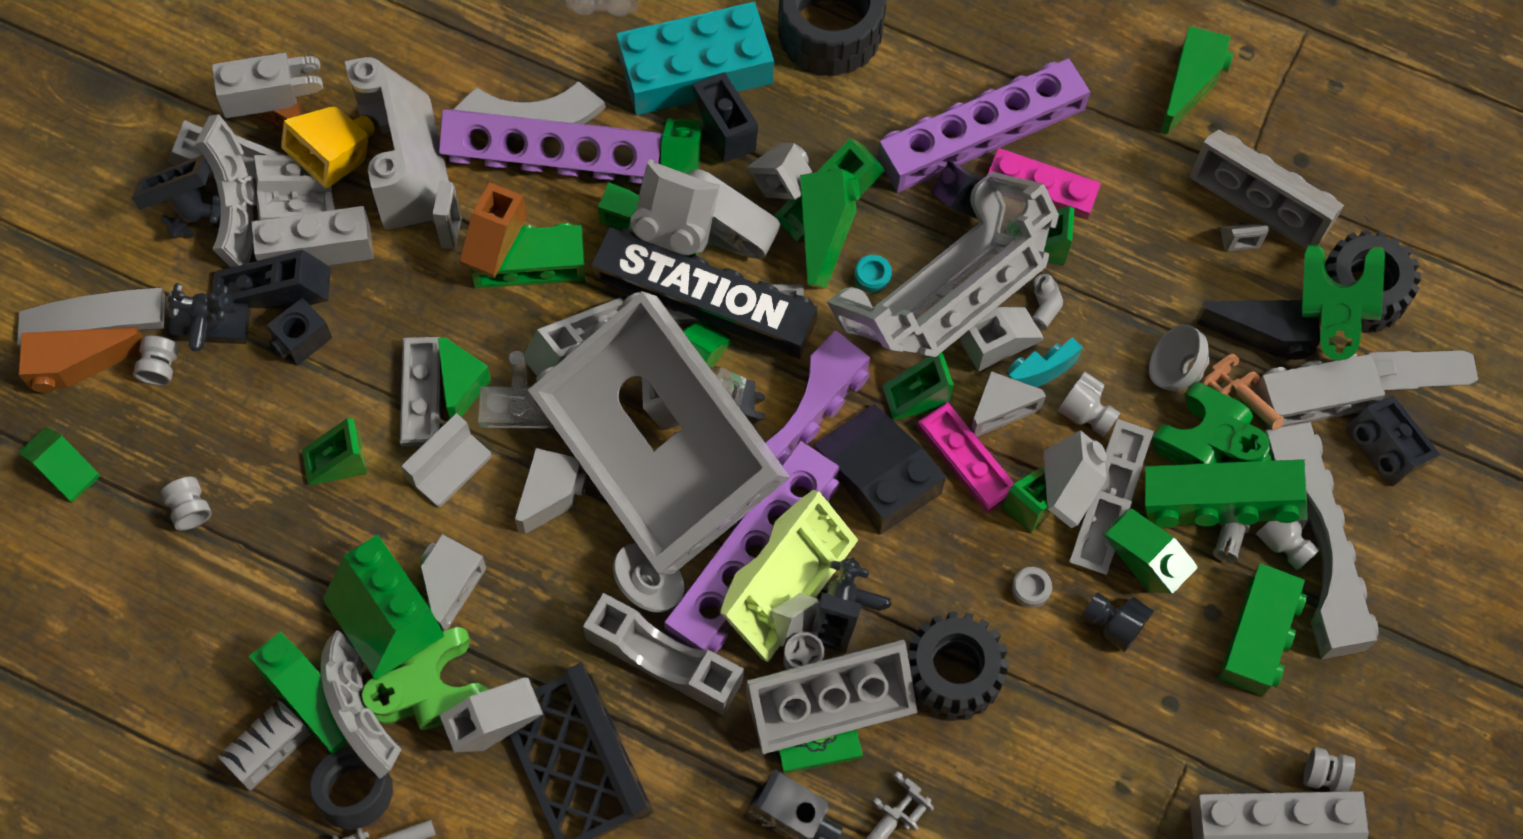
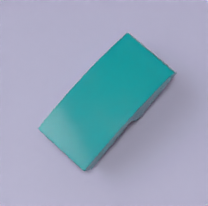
M1072 337L1063 346L1059 343L1054 345L1044 358L1036 351L1026 360L1023 357L1018 358L1006 373L1009 375L1008 378L1037 388L1057 378L1078 362L1083 347Z

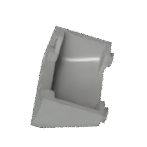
M367 57L345 61L348 78L354 92L360 117L367 116L369 119L376 121L382 133L391 132L394 150L376 155L368 166L371 188L384 231L434 220L433 209L439 181L449 182L443 154H439L440 140L428 94L377 59Z

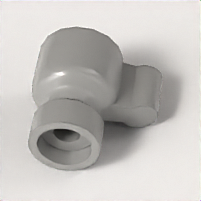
M1087 372L1083 373L1057 411L1077 425L1089 423L1092 426V431L1103 438L1120 415V412L1113 407L1101 405L1100 397L1104 384Z
M1297 520L1293 523L1269 521L1256 533L1271 551L1285 553L1287 555V562L1296 571L1319 551L1311 540H1304L1301 536L1308 520Z

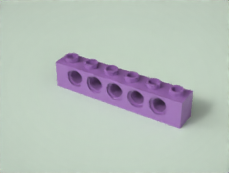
M1069 58L1059 63L1051 62L1043 66L1039 72L1027 77L1024 75L1016 77L1007 86L997 90H986L975 100L965 104H954L945 113L936 117L922 118L913 127L904 131L890 132L879 142L877 159L886 169V175L896 192L899 193L941 174L948 161L962 165L1084 111L1090 90ZM1039 93H1045L1050 97H1043ZM1007 107H1015L1019 110L1013 111L1008 109ZM982 120L987 122L988 124L982 125L977 123L976 121ZM952 134L957 138L951 139L945 137L944 135ZM921 148L926 152L918 153L913 151L912 149Z
M444 109L439 154L449 155V161L471 164V157L485 159V166L507 168V161L521 163V170L543 172L544 165L557 167V174L579 176L580 169L593 171V178L615 180V174L629 175V182L642 183L646 165L650 159L661 165L663 133ZM478 128L484 130L488 135V144L484 149L475 147L472 142V134ZM514 132L520 134L525 141L524 149L520 153H514L508 147V138ZM550 136L558 139L561 144V151L556 157L548 156L543 148L544 141ZM586 140L593 142L597 148V156L593 161H586L580 156V145ZM627 145L632 149L634 157L629 165H621L616 160L615 151L618 146Z
M801 441L783 464V468L791 478L743 517L665 621V634L690 648L710 650L716 654L728 638L729 634L725 631L730 626V623L722 614L715 619H706L700 614L701 610L707 606H714L721 611L729 589L723 581L729 576H735L737 571L755 559L746 553L749 547L760 546L764 548L767 545L773 529L769 519L774 516H782L797 501L803 498L793 495L791 493L793 488L801 486L807 488L810 492L812 490L819 491L827 502L833 497L840 485V482L837 481L839 471L837 464Z

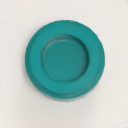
M867 255L857 262L854 280L856 285L864 292L879 293L888 287L892 269L885 258L879 255Z

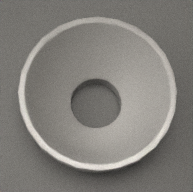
M1187 324L1175 326L1165 333L1156 344L1150 357L1149 375L1152 382L1162 389L1174 392L1185 389L1194 382H1199L1203 378L1206 367L1209 365V349L1206 337L1198 329ZM1194 359L1190 369L1187 371L1189 363Z

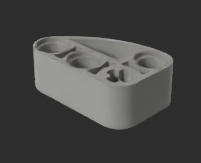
M699 169L688 172L687 174L713 184H720L707 243L738 255L754 259H764L781 227L780 222L773 215L710 173Z

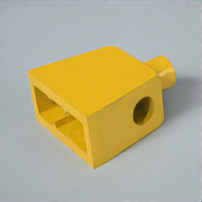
M332 106L284 120L281 148L323 187L328 188L363 164L366 159L368 139L375 132L374 125L367 116H361L352 120L341 109Z

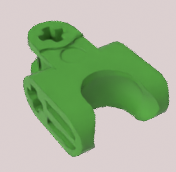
M456 627L443 631L445 637L397 666L398 669L386 673L377 680L372 678L367 682L362 693L363 702L367 708L372 710L379 723L392 724L415 715L419 729H432L443 725L440 717L441 714L468 697L489 690L480 683L452 687L440 680V673L447 662L463 655L467 651L470 644L467 630ZM388 694L390 703L382 706L380 696Z

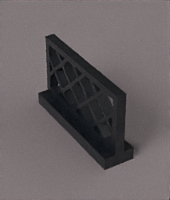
M580 662L566 669L567 674L533 690L537 701L543 698L540 705L543 715L535 719L531 732L518 729L510 734L555 839H566L562 826L567 812L587 818L582 835L574 839H597L637 818L641 820L655 813L591 672ZM565 686L568 687L572 696L567 714L548 708L552 694ZM576 708L578 709L582 719L574 717ZM545 713L564 719L557 741L537 735ZM571 721L584 725L589 733L583 750L564 744ZM521 735L528 737L526 745L524 744ZM535 740L554 746L547 768L533 764L530 758ZM592 744H594L598 755L590 752ZM561 749L581 755L573 777L553 771ZM588 757L602 762L605 768L599 786L580 780ZM537 771L544 773L542 781H540ZM551 776L571 782L563 805L548 799L546 789ZM609 779L615 791L606 789ZM577 785L597 791L589 814L570 807ZM604 794L618 798L624 810L623 814L611 820L596 816ZM552 807L561 809L558 818ZM594 821L602 823L591 830Z

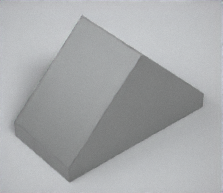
M991 372L974 416L971 431L978 437L1041 411L1046 395L1042 389Z

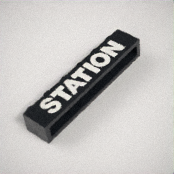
M610 227L591 265L594 280L630 294L643 291L655 295L666 308L682 312L697 320L801 359L817 322L818 306L813 305V302L804 296L786 295L779 292L770 283L763 281L755 283L744 279L741 273L733 269L724 268L721 270L710 266L705 259L699 256L690 255L687 257L646 242L628 229L618 231Z

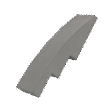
M162 288L116 291L56 301L19 311L17 346L21 349V335L27 332L137 327L139 330L164 328L165 293Z
M1120 419L1116 420L1106 449L1107 460L1105 461L1107 479L1084 515L1069 561L1070 563L1107 575L1115 550L1102 534L1130 508L1154 431Z

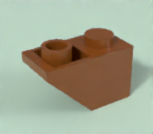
M491 182L488 183L471 216L460 258L461 265L495 278L527 218L523 195Z

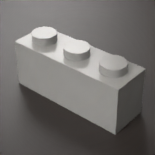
M364 206L252 221L254 254L257 261L299 250H305L327 265L374 259L371 228Z
M1354 354L1347 360H1335L1327 363L1314 360L1291 370H1286L1284 367L1274 368L1263 374L1254 389L1255 393L1284 418V423L1281 427L1359 413L1366 407L1381 401L1385 396L1371 354L1364 356ZM1265 423L1267 430L1272 429L1269 425Z

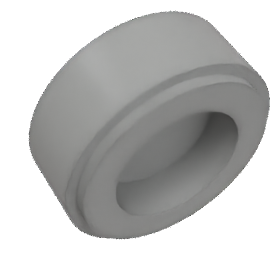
M1024 568L1016 574L1013 580L1012 595L1020 605L1026 608L1040 607L1046 603L1051 594V579L1040 568Z

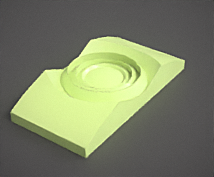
M812 490L775 521L769 542L755 559L736 572L720 611L757 655L767 662L780 647L771 611L799 593L816 598L836 571L830 568V563L833 560L840 562L845 559L858 541L819 491Z

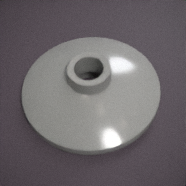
M637 543L623 547L616 555L613 562L614 578L623 594L634 604L648 611L666 612L673 609L681 601L684 594V581L680 570L674 574H658Z

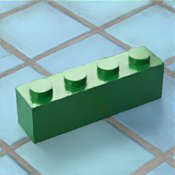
M1305 459L1146 466L1145 507L1148 520L1162 528L1189 524L1208 527L1217 523L1251 525L1256 522L1265 521L1293 523L1297 520H1308Z

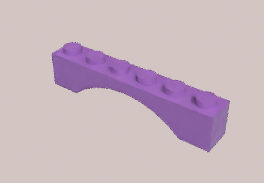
M836 330L811 355L809 380L805 395L797 411L784 428L769 441L765 442L782 466L801 441L808 444L814 439L821 428L819 424L827 415L831 418L834 417L845 403L843 398L852 389L855 392L861 389L870 376L868 373L870 357Z

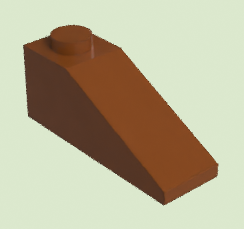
M137 327L22 333L19 376L30 390L49 393L53 392L55 388H69L140 353L139 347L143 336Z

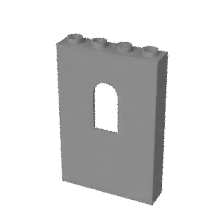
M642 291L641 293L632 294L621 304L622 309L612 318L609 317L600 321L593 328V334L584 342L571 346L565 352V358L559 364L542 371L536 378L537 383L528 391L657 573L674 574L791 477L658 297ZM634 376L643 377L650 383L682 427L656 451H653L619 402L620 387L627 379Z

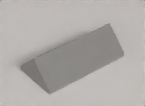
M904 640L747 681L746 699L763 754L917 713L907 648Z

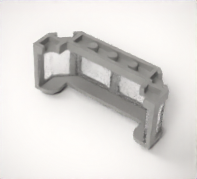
M996 172L989 173L974 186L971 192V206L980 223L874 308L866 294L854 287L841 290L827 301L843 332L862 335L878 341L883 347L890 350L909 351L933 357L939 355L1046 268L1049 253L1044 252L1048 231L1049 227L1056 228L1059 214L1045 185Z

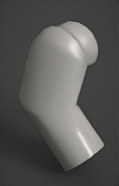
M1040 274L1033 282L1034 292L1040 307L1032 319L1038 329L1046 330L1061 309L1063 298L1052 276Z

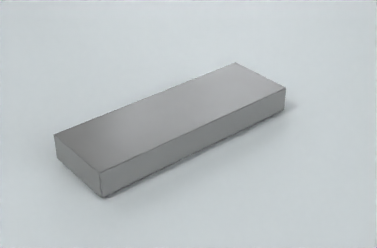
M441 337L403 338L401 447H422L440 429L442 368L438 338Z

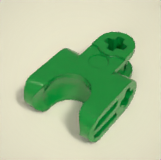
M1309 245L1305 252L1302 316L1321 318V349L1331 359L1338 361L1347 360L1356 353L1361 340L1362 320H1381L1385 265L1383 247H1372L1367 252L1364 273L1357 281L1350 284H1340L1329 277L1325 270V253L1320 246ZM1337 331H1344L1345 338L1351 339V341L1346 342L1344 348L1337 347V341L1331 340V338L1336 336Z
M1194 382L1185 392V399L1189 411L1203 420L1201 424L1188 430H1179L1170 425H1161L1156 429L1151 438V444L1156 453L1177 465L1271 461L1269 439L1266 433L1250 425L1253 420L1252 412L1238 400L1199 382Z

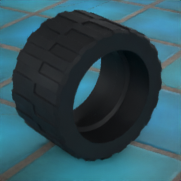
M779 0L778 38L781 40L784 52L801 68L819 75L838 76L843 73L854 72L857 68L865 66L871 57H874L877 53L883 36L887 0H833L848 4L859 12L863 18L855 26L839 31L817 28L808 23L800 14L807 6L825 0Z

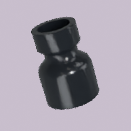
M1097 592L1084 610L1081 619L1091 626H1100L1104 639L1123 652H1126L1148 622L1154 610L1135 597L1128 600L1124 605L1115 608L1111 606L1108 598Z

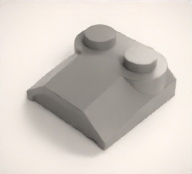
M650 159L646 165L637 209L630 220L632 231L637 237L646 242L682 255L702 252L708 242L720 184L704 181L657 164L654 160Z

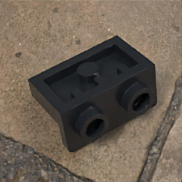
M1394 395L1366 407L1346 426L1347 432L1390 486L1397 485L1407 475L1432 463L1441 455Z

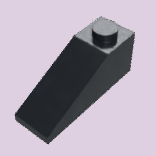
M299 250L214 272L212 293L217 294L221 286H228V294L232 297L233 303L248 304L250 308H289L302 297L309 305L328 301L331 267L305 250Z
M1303 300L1204 301L1197 316V324L1273 356H1287L1291 360L1305 359L1312 356L1320 344L1319 319L1302 316Z

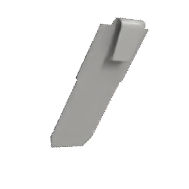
M1464 350L1368 353L1372 355L1384 390L1470 385L1478 380L1474 355Z

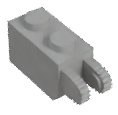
M287 53L212 64L216 97L225 118L291 108L297 103V96L318 93V91L323 89L320 77L314 75L303 76L315 73L320 69L319 60L315 56L288 59Z

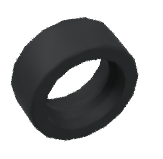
M352 746L340 748L333 755L331 753L328 754L316 766L310 780V794L326 821L337 828L352 830L366 827L382 816L389 807L393 796V781L389 772L380 779L358 756ZM359 768L372 772L375 782L371 792L364 800L347 807H339L332 804L329 792L339 776Z

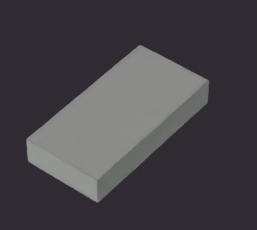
M439 181L433 218L441 248L454 250V247L457 245L462 216L453 182Z

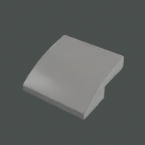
M254 155L255 189L259 220L334 210L331 193L332 186L328 188L323 187L291 156Z

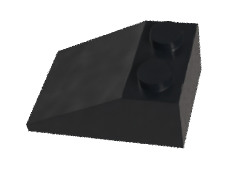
M875 404L813 444V448L839 466L837 479L880 535L942 494L946 480L945 475L923 447Z

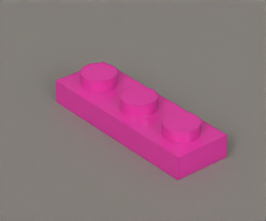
M998 148L989 173L996 172L1043 183L1056 209L1071 206L1074 208V215L1087 220L1101 185L1100 182ZM1005 190L1006 192L1023 197L1021 193Z

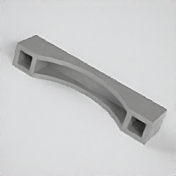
M1311 422L1280 427L1277 430L1268 429L1265 433L1269 439L1271 461L1305 459L1308 522L1318 542L1323 565L1322 589L1319 603L1310 622L1321 659L1367 651L1377 641L1378 624L1375 616L1369 614L1365 601L1367 598V588L1363 578L1357 575L1354 565L1356 561L1355 549L1352 542L1347 541L1343 529L1345 524L1344 513L1341 506L1336 505L1333 497V477L1331 472L1325 469L1321 457L1323 454L1322 441L1318 434L1314 435Z

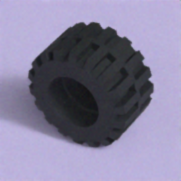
M1370 230L1361 231L1359 236L1355 232L1347 235L1344 241L1341 239L1335 245L1325 261V270L1333 281L1340 284H1350L1355 282L1352 272H1364L1367 252L1372 247H1383L1385 265L1381 320H1362L1361 333H1367L1369 328H1372L1375 333L1382 331L1385 325L1388 328L1394 325L1398 318L1400 319L1420 288L1417 285L1421 281V273L1416 272L1419 263L1416 258L1411 259L1409 257L1412 251L1408 246L1402 248L1398 245L1401 241L1393 236L1392 240L1385 238L1386 233L1380 231L1376 235H1371Z
M957 611L948 612L946 619H942L940 614L934 616L929 625L924 623L919 628L917 635L913 636L907 654L914 695L918 697L916 704L922 709L926 705L932 709L930 715L938 718L939 713L947 714L946 720L955 721L958 715H962L963 720L971 719L975 712H978L980 715L987 710L990 703H994L1006 679L1005 675L1009 660H1005L1008 652L1006 645L999 644L1001 635L996 629L991 633L987 630L989 622L983 618L979 623L972 621L974 614L965 612L964 618H958ZM948 649L961 650L975 661L979 672L978 677L965 684L948 682L937 673L933 665L934 656Z

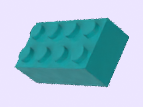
M755 2L617 33L618 57L636 115L696 102L692 89L693 84L724 72L737 92L773 84L774 59Z

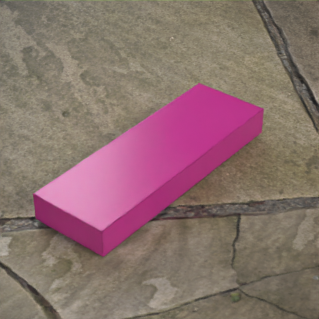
M949 402L918 422L917 428L987 514L1005 502L1008 491L1014 482Z

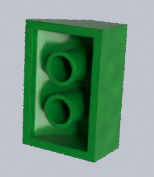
M378 534L343 555L323 597V601L375 680L445 637L431 609Z

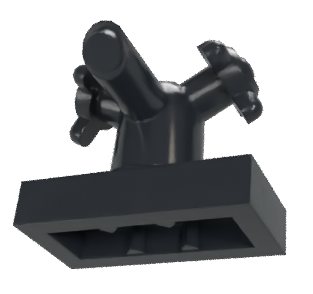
M204 155L139 180L132 199L140 210L166 200L176 213V216L173 218L167 215H162L160 221L166 225L171 238L175 239L183 236L193 238L195 233L187 226L189 223L197 222L201 218L210 219V223H213V228H219L220 197L213 196V204L202 202L206 189L205 184L211 170Z
M174 284L173 290L167 298V308L170 310L168 336L172 341H189L188 347H190L191 351L202 350L205 342L246 344L251 309L248 304L233 303L232 297L228 294V286H221L217 294L199 293L189 297L185 296L184 292H181L182 284Z
M854 557L843 559L840 562L833 560L830 563V568L838 570L840 575L839 578L834 579L830 584L826 583L823 587L827 593L822 594L810 632L822 641L824 647L846 653L861 606L881 611L888 609L892 605V598L857 588V585L854 583L855 578L858 576L868 578L869 571L861 568V565Z

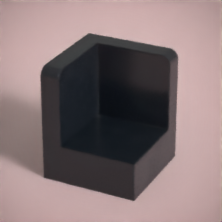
M948 161L932 190V194L950 208L978 219L971 206L970 198L974 186L983 178L967 168Z

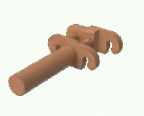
M1235 354L1228 355L1212 367L1213 372L1203 379L1202 384L1231 398L1235 396L1273 430H1277L1283 425L1284 418L1251 390L1250 382L1252 381L1254 384H1257L1260 380V376L1256 372H1250L1243 378L1234 381L1227 375L1231 369L1230 363L1234 366L1239 363V358ZM1223 380L1229 384L1225 388L1218 385Z

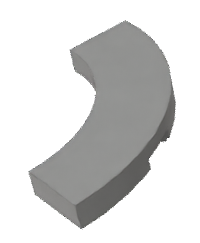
M577 82L571 88L555 97L537 102L506 101L493 97L477 87L454 110L585 124L605 109V102L580 82ZM480 128L476 129V131L487 134L484 130ZM515 132L509 136L516 137V140H524L520 134Z
M219 114L212 115L206 121L195 145L202 152L211 167L220 196V226L212 250L232 268L249 263L254 248L252 221L254 220L253 206H257L253 177L247 174L241 154H244L236 136Z
M337 630L328 638L321 656L323 690L332 715L343 735L364 763L381 779L392 768L401 752V748L386 733L372 710L364 708L359 693L363 689L362 667L364 662L351 642Z

